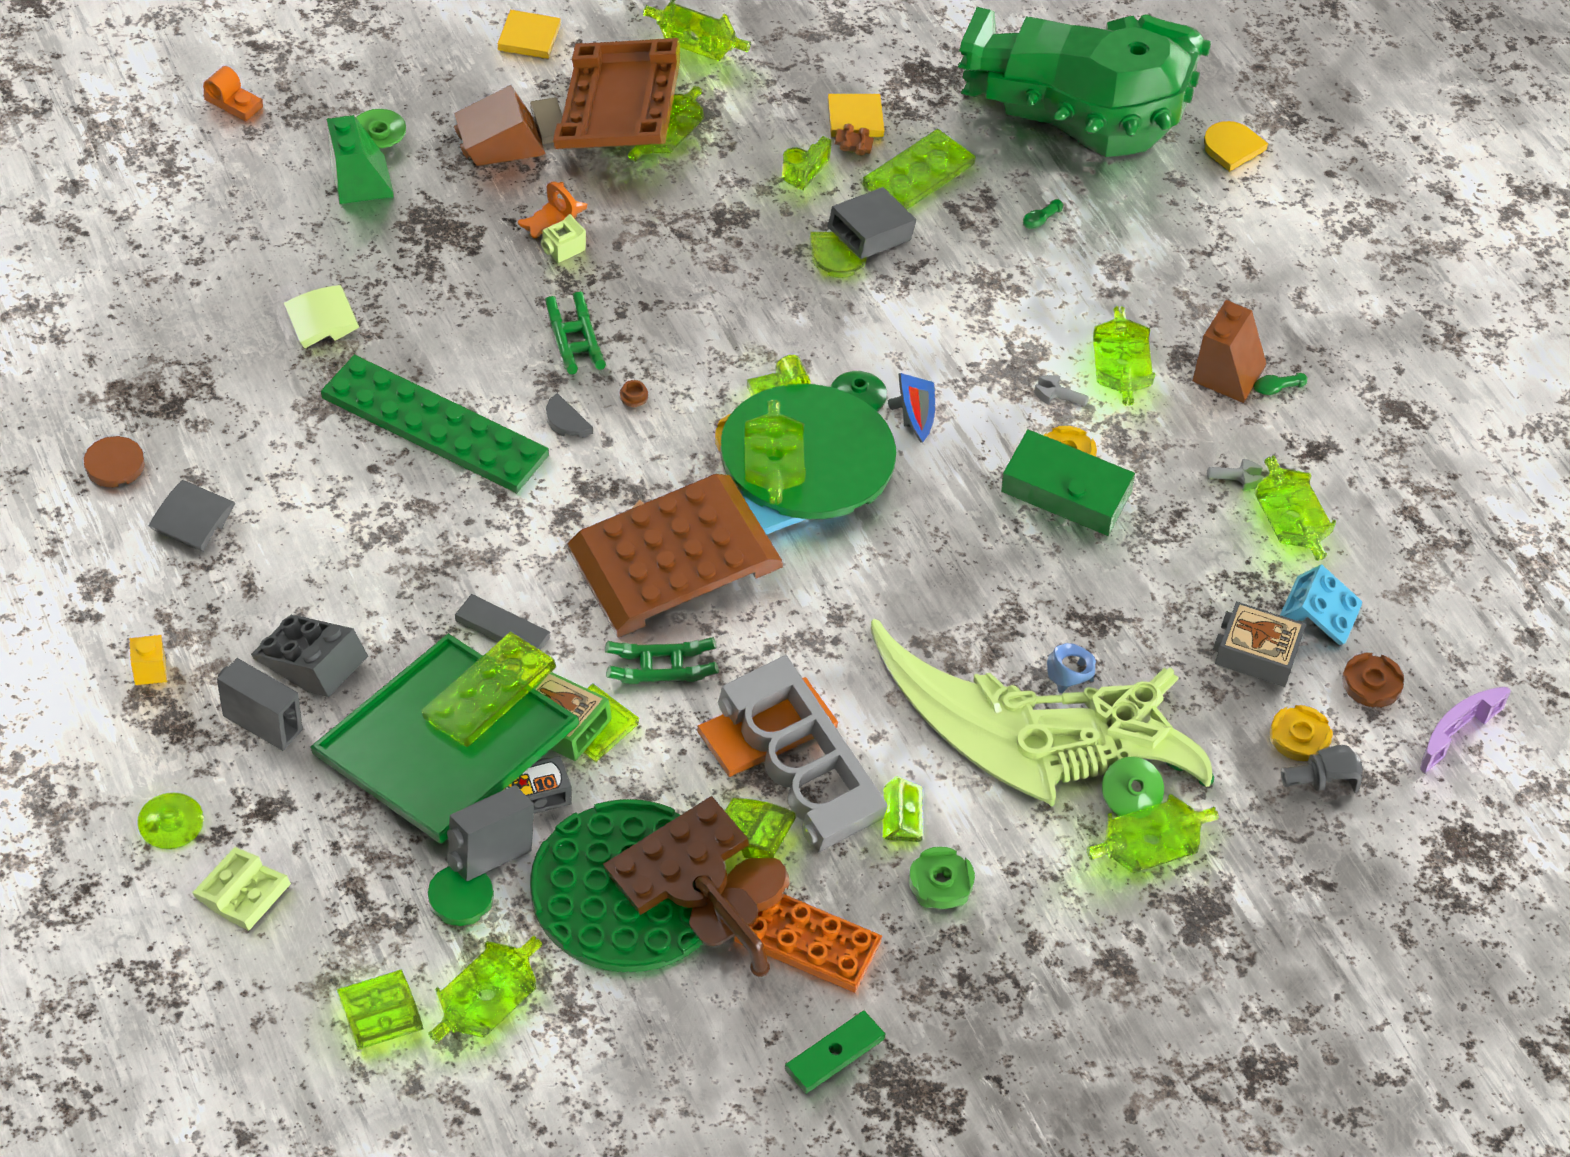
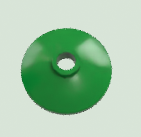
M846 372L839 375L831 384L832 388L858 397L876 411H879L884 406L887 399L885 384L877 376L868 372Z

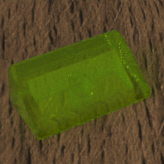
M896 776L884 786L883 798L888 807L883 817V838L893 841L921 842L923 840V786Z

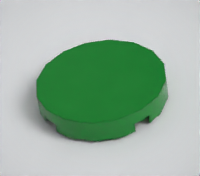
M448 866L437 872L430 881L427 895L430 910L434 915L436 914L440 917L441 921L449 925L464 926L476 923L480 920L481 916L490 911L494 899L492 882L486 873L466 882L458 872H454Z

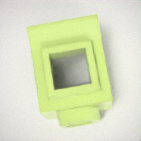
M569 214L563 221L542 230L541 246L547 255H551L557 263H560L586 250V230Z

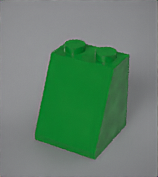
M354 115L327 118L330 164L339 204L394 197L385 156Z

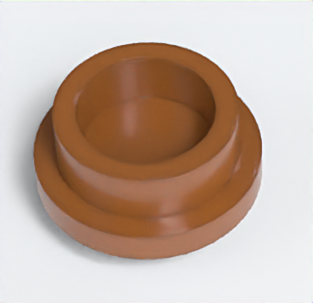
M629 380L620 389V400L630 407L641 406L648 400V390L641 381Z

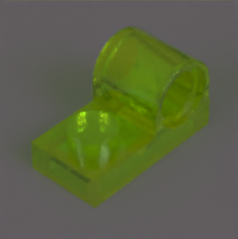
M822 136L816 144H812L809 147L808 151L798 147H792L784 151L782 179L788 184L804 191L830 160L832 139Z
M787 355L781 358L776 363L775 373L747 379V389L750 396L777 386L810 384L807 371L797 355Z

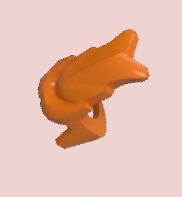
M553 181L546 186L549 202L541 210L535 212L534 216L518 220V225L529 231L531 237L538 238L542 234L543 229L563 221L569 214L575 219L577 214L587 209L588 204L576 201L566 190L563 182L557 183ZM560 193V194L562 195V197L564 198V200L561 199V198H558L557 195Z

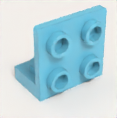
M1321 564L1297 576L1280 616L1296 621H1303L1308 617L1338 645H1342L1347 641L1362 606V601Z

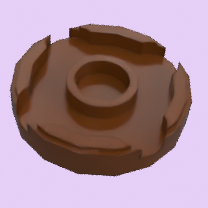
M111 436L94 442L84 455V468L87 476L92 482L103 487L114 488L119 487V484L125 482L126 484L132 483L142 474L145 467L143 450L137 442L127 437Z
M1365 652L1355 655L1347 662L1342 675V682L1347 694L1357 703L1368 707L1382 708L1392 705L1399 699L1404 687V673L1399 665L1389 657L1381 655V657L1373 656V653Z
M755 856L742 861L727 875L725 887L745 890L756 903L758 912L774 906L784 897L782 893L786 888L788 890L790 885L789 874L779 859L772 856Z

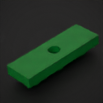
M863 1010L785 1064V1071L807 1094L885 1040L886 1033Z

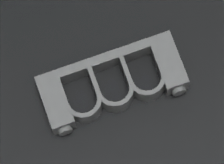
M787 655L722 686L718 700L721 712L725 717L729 716L734 725L742 722V735L752 748L767 752L765 756V769L768 776L775 783L783 787H790L788 803L791 811L804 821L802 825L803 835L809 844H814L818 852L883 819L888 804ZM788 699L802 719L780 731L766 732L754 724L752 717ZM809 734H812L825 753L821 758L798 768L782 764L776 756L778 750ZM835 769L849 789L848 792L829 802L818 804L806 800L799 788Z

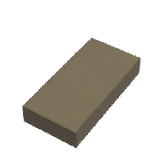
M557 98L530 101V109L542 144L553 143L556 125L561 123L562 113Z

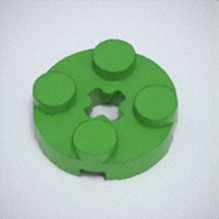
M932 847L924 850L915 862L913 861L909 872V885L911 891L917 897L918 903L926 908L933 907L938 909H948L964 905L973 890L975 872L971 862L966 857L964 860L961 856L956 855L957 851L952 848ZM937 873H943V876L950 878V880L939 882L935 878H937Z

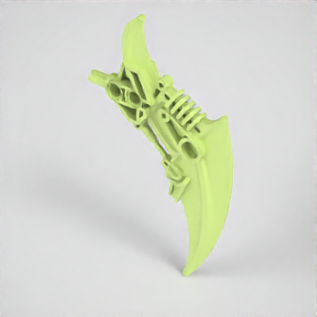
M873 619L871 621L873 639L888 671L905 697L924 720L952 747L982 770L1003 783L1048 803L1051 807L1055 805V786L1060 780L1065 783L1069 782L1070 779L1072 781L1078 780L1079 776L1081 779H1085L1089 775L1090 777H1095L1098 773L1104 775L1108 766L1125 757H1139L1167 762L1190 773L1206 787L1211 784L1212 766L1208 755L1192 739L1172 728L1171 724L1157 709L1163 701V694L1178 680V677L1174 675V670L1170 667L1168 669L1163 668L1150 682L1141 681L1134 685L1101 687L1099 690L1087 687L1084 689V692L1036 696L1033 691H1021L1013 685L1005 687L991 673H986V675L975 674L973 683L940 671L904 649L888 634L879 620ZM1084 703L1088 707L1033 710L1035 704Z

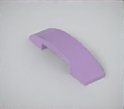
M1508 687L1485 690L1464 699L1450 709L1439 721L1430 737L1421 761L1420 770L1426 773L1445 757L1452 741L1450 737L1471 719L1476 717L1485 724L1504 709L1511 690Z

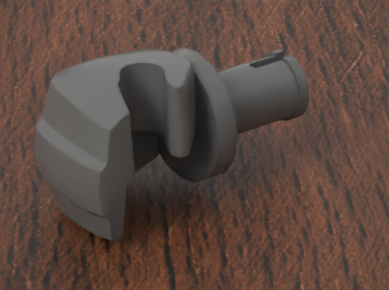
M1347 745L1331 746L1317 751L1316 754H1311L1306 765L1282 767L1281 780L1285 788L1311 783L1316 791L1325 790L1326 781L1331 782L1332 778L1345 779L1349 781L1354 793H1357L1362 782V761L1359 755Z

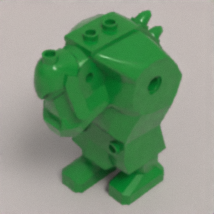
M977 7L959 49L961 55L964 56L961 62H959L958 68L964 70L962 79L966 82L961 94L971 97L986 94L987 99L997 100L1004 104L1006 114L1051 123L1088 149L1105 157L1145 152L1160 141L1171 127L1181 121L1187 103L1191 104L1194 94L1193 87L1196 88L1198 85L1200 72L1196 71L1197 63L1201 55L1208 57L1211 41L1204 40L1202 35L1192 27L1165 21L1148 14L1141 15L1139 20L1134 16H1128L1109 21L1105 29L1070 25L1026 16L1019 33L996 34L995 12L990 9Z

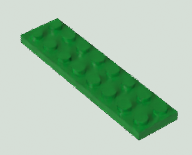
M355 354L321 390L322 399L516 494L549 456L548 447Z

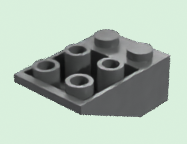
M292 614L282 620L280 626L269 637L263 639L260 646L251 653L253 659L303 690L325 697H330L368 657L354 628Z

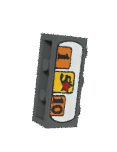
M561 756L538 760L505 788L516 785L534 803V814L572 804V786Z

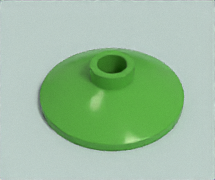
M371 109L356 117L378 148L393 146L405 136L406 123L398 113L392 110Z
M1125 757L1114 762L1106 770L1102 780V794L1107 806L1116 815L1129 820H1139L1150 816L1158 809L1164 796V783L1159 771L1153 764L1139 757ZM1133 781L1140 783L1141 790L1139 792L1132 789L1131 784Z

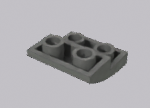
M181 480L163 501L148 526L156 532L204 552L216 528H223L235 506V502L190 482Z

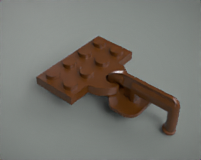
M713 796L705 799L603 864L605 872L640 915L666 898H669L676 905L693 908L689 921L690 928L702 943L708 946H719L736 936L750 953L752 960L750 964L751 972L757 977H763L768 974L770 964L767 961L764 945L749 927L758 918L757 905L745 890L725 887L727 884V870L724 861L749 846L748 838Z

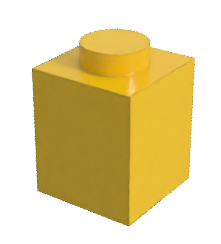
M162 635L129 638L130 660L135 685L167 682L166 657Z

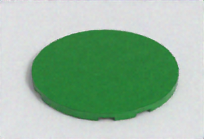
M788 384L761 391L749 397L734 409L722 431L720 455L725 473L731 476L734 483L743 491V495L761 507L765 505L778 510L781 515L793 518L828 519L854 512L855 508L865 503L868 505L884 491V487L892 478L894 472L896 444L894 436L882 416L858 397L823 385Z
M620 799L594 804L593 808L579 814L575 812L555 827V830L546 841L542 842L532 864L530 875L531 901L535 916L545 934L563 952L595 968L614 972H643L671 965L685 958L703 944L690 928L689 921L693 908L676 905L669 898H666L640 915L608 876L603 866L604 863L679 817L680 814L676 813L674 808L660 803L637 799Z

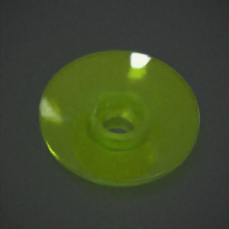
M172 792L158 795L149 800L142 807L138 815L137 824L140 835L150 845L161 849H175L187 845L199 835L203 827L204 816L201 806L195 799L186 794Z

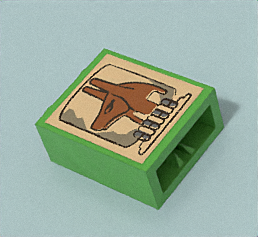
M549 670L531 685V687L578 716L580 724L550 749L576 761L612 720L609 699Z

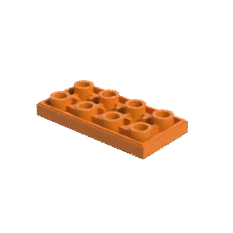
M806 677L802 678L837 728L838 721L808 679ZM788 699L752 717L754 724L766 732L780 731L802 720ZM722 714L698 725L697 732L727 776L732 777L764 762L767 752L752 748L744 740L741 732L742 722L734 725L729 716L725 717ZM809 734L778 750L776 756L810 741L814 737L812 734Z
M783 894L784 897L777 904L767 910L758 912L757 920L749 927L762 941L767 956L854 993L882 941V935L785 894ZM735 936L734 942L743 945Z

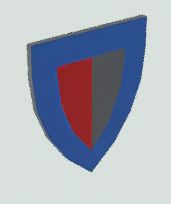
M899 373L901 396L889 399L888 406L891 410L902 408L904 426L911 427L920 443H923L929 435L934 422V382Z

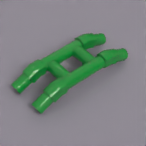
M580 291L572 294L577 320L562 323L556 297H546L545 302L549 323L560 352L562 365L571 375L577 373L578 367L573 354L588 352L590 360L596 369H604L606 362L594 334L583 292ZM582 331L585 341L568 343L567 333Z
M714 637L678 644L637 645L607 641L605 653L619 655V657L626 659H638L640 657V670L639 668L631 669L608 666L606 677L628 684L658 681H699L705 679V677L718 674L719 668L717 663L712 662L684 668L683 656L693 657L716 649V641ZM670 656L671 669H653L652 657Z

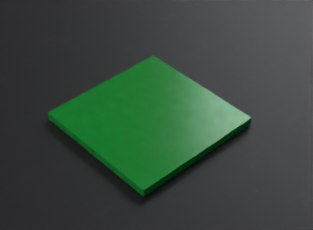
M448 633L323 735L310 748L313 755L442 844L448 839L447 832L449 830L451 814L503 791L580 723L578 716Z

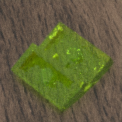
M732 798L725 809V812L748 838L749 846L741 850L744 858H773L797 818L795 812L753 799Z
M402 969L336 989L357 1050L424 1029Z

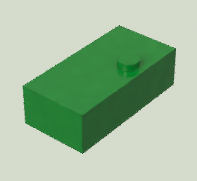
M1027 429L1003 472L1001 492L1109 536L1132 493L1135 473Z

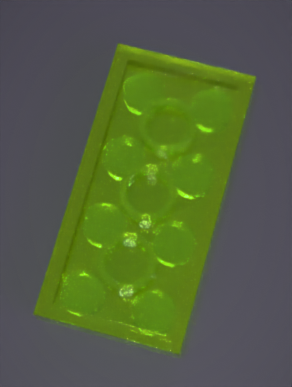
M937 128L864 176L862 185L869 191L882 187L885 188L907 210L973 166L976 156Z
M509 632L421 710L423 718L465 747H468L556 668L555 660L519 636Z

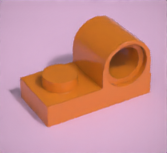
M222 66L203 83L204 100L245 122L263 108V100L242 89L237 73L228 66Z

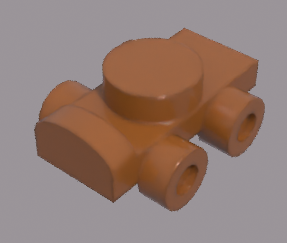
M845 124L843 130L837 129L834 144L840 146V150L855 152L861 156L865 155V153H871L874 138L869 137V129L863 127L859 129V133H854V126L852 124Z

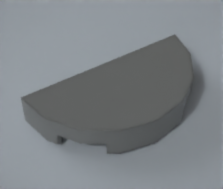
M558 393L549 399L546 406L547 423L553 431L561 436H565V434L579 435V438L593 434V426Z

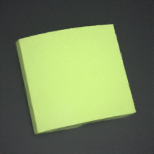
M341 285L313 290L284 303L298 339L304 348L329 335L336 341L359 328Z
M234 847L192 893L205 906L230 922L249 931L291 883L287 875L263 866L258 856Z

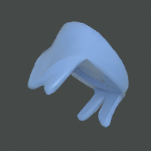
M1072 643L1058 645L1048 656V677L1057 684L1059 693H1063L1070 686L1081 684L1088 680L1093 682L1096 671V659L1089 651ZM1067 656L1079 657L1077 664L1080 666L1086 664V669L1082 672H1075L1067 668L1062 663V660Z

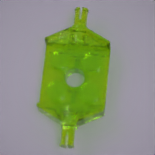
M671 0L664 9L659 10L649 5H646L644 8L643 16L657 20L656 24L659 25L664 39L678 38L680 48L716 61H720L733 48L745 51L746 53L750 50L751 42L735 36L732 24L725 13L720 19L675 4L676 0Z
M693 86L687 94H674L665 144L634 145L635 147L628 153L629 159L636 162L643 154L673 152L704 119L703 107L696 101L702 94L701 88Z
M1116 306L1113 309V320L1094 326L1093 347L1096 380L1102 386L1119 391L1122 394V404L1126 406L1128 401V406L1134 404L1133 392L1149 387L1154 382L1155 372H1152L1149 344L1151 330L1148 327L1126 319L1125 307L1121 306L1119 311V306ZM1117 360H1125L1128 364H1120Z
M770 400L767 403L768 414L745 422V480L770 491V502L775 504V496H777V504H780L783 501V489L805 482L804 423L780 414V402L775 400L773 408V400ZM777 456L781 460L772 461L768 457Z
M1270 456L1267 457L1264 463L1270 474L1257 484L1255 496L1280 543L1305 547V549L1310 548L1316 561H1319V559L1323 560L1327 553L1320 542L1334 531L1336 520L1334 519L1332 523L1330 522L1310 485L1311 473L1283 469L1280 467L1275 456H1272V458ZM1294 511L1298 513L1300 516L1294 517L1291 514H1287V512Z
M1168 794L1167 801L1114 819H1112V813H1109L1106 821L1104 842L1087 847V855L1090 860L1107 855L1109 859L1113 858L1131 873H1138L1198 853L1202 824L1218 820L1219 814L1214 806L1203 811H1194L1192 807L1173 794ZM1153 835L1158 838L1159 843L1151 844L1146 842L1143 837Z
M532 936L521 948L487 941L483 953L441 991L438 987L435 989L436 1000L443 1018L436 1027L428 1032L429 1037L435 1043H439L452 1031L453 1033L461 1032L485 1038L536 990V979L530 966L529 957L542 947L541 941L539 939L536 940V936ZM486 989L496 994L490 1000H482L477 996L480 991Z

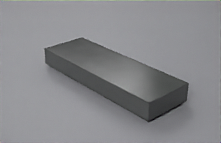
M473 594L468 597L455 614L456 622L532 659L537 656L550 639V631Z

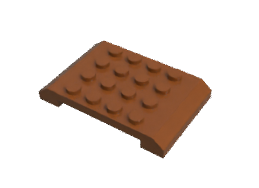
M668 38L575 44L572 56L573 72L561 123L556 125L553 138L555 149L665 144L680 66L679 39Z
M713 474L584 528L567 543L568 551L617 638L645 627V619L749 574H753L755 579L783 568L782 559L731 476L724 474Z

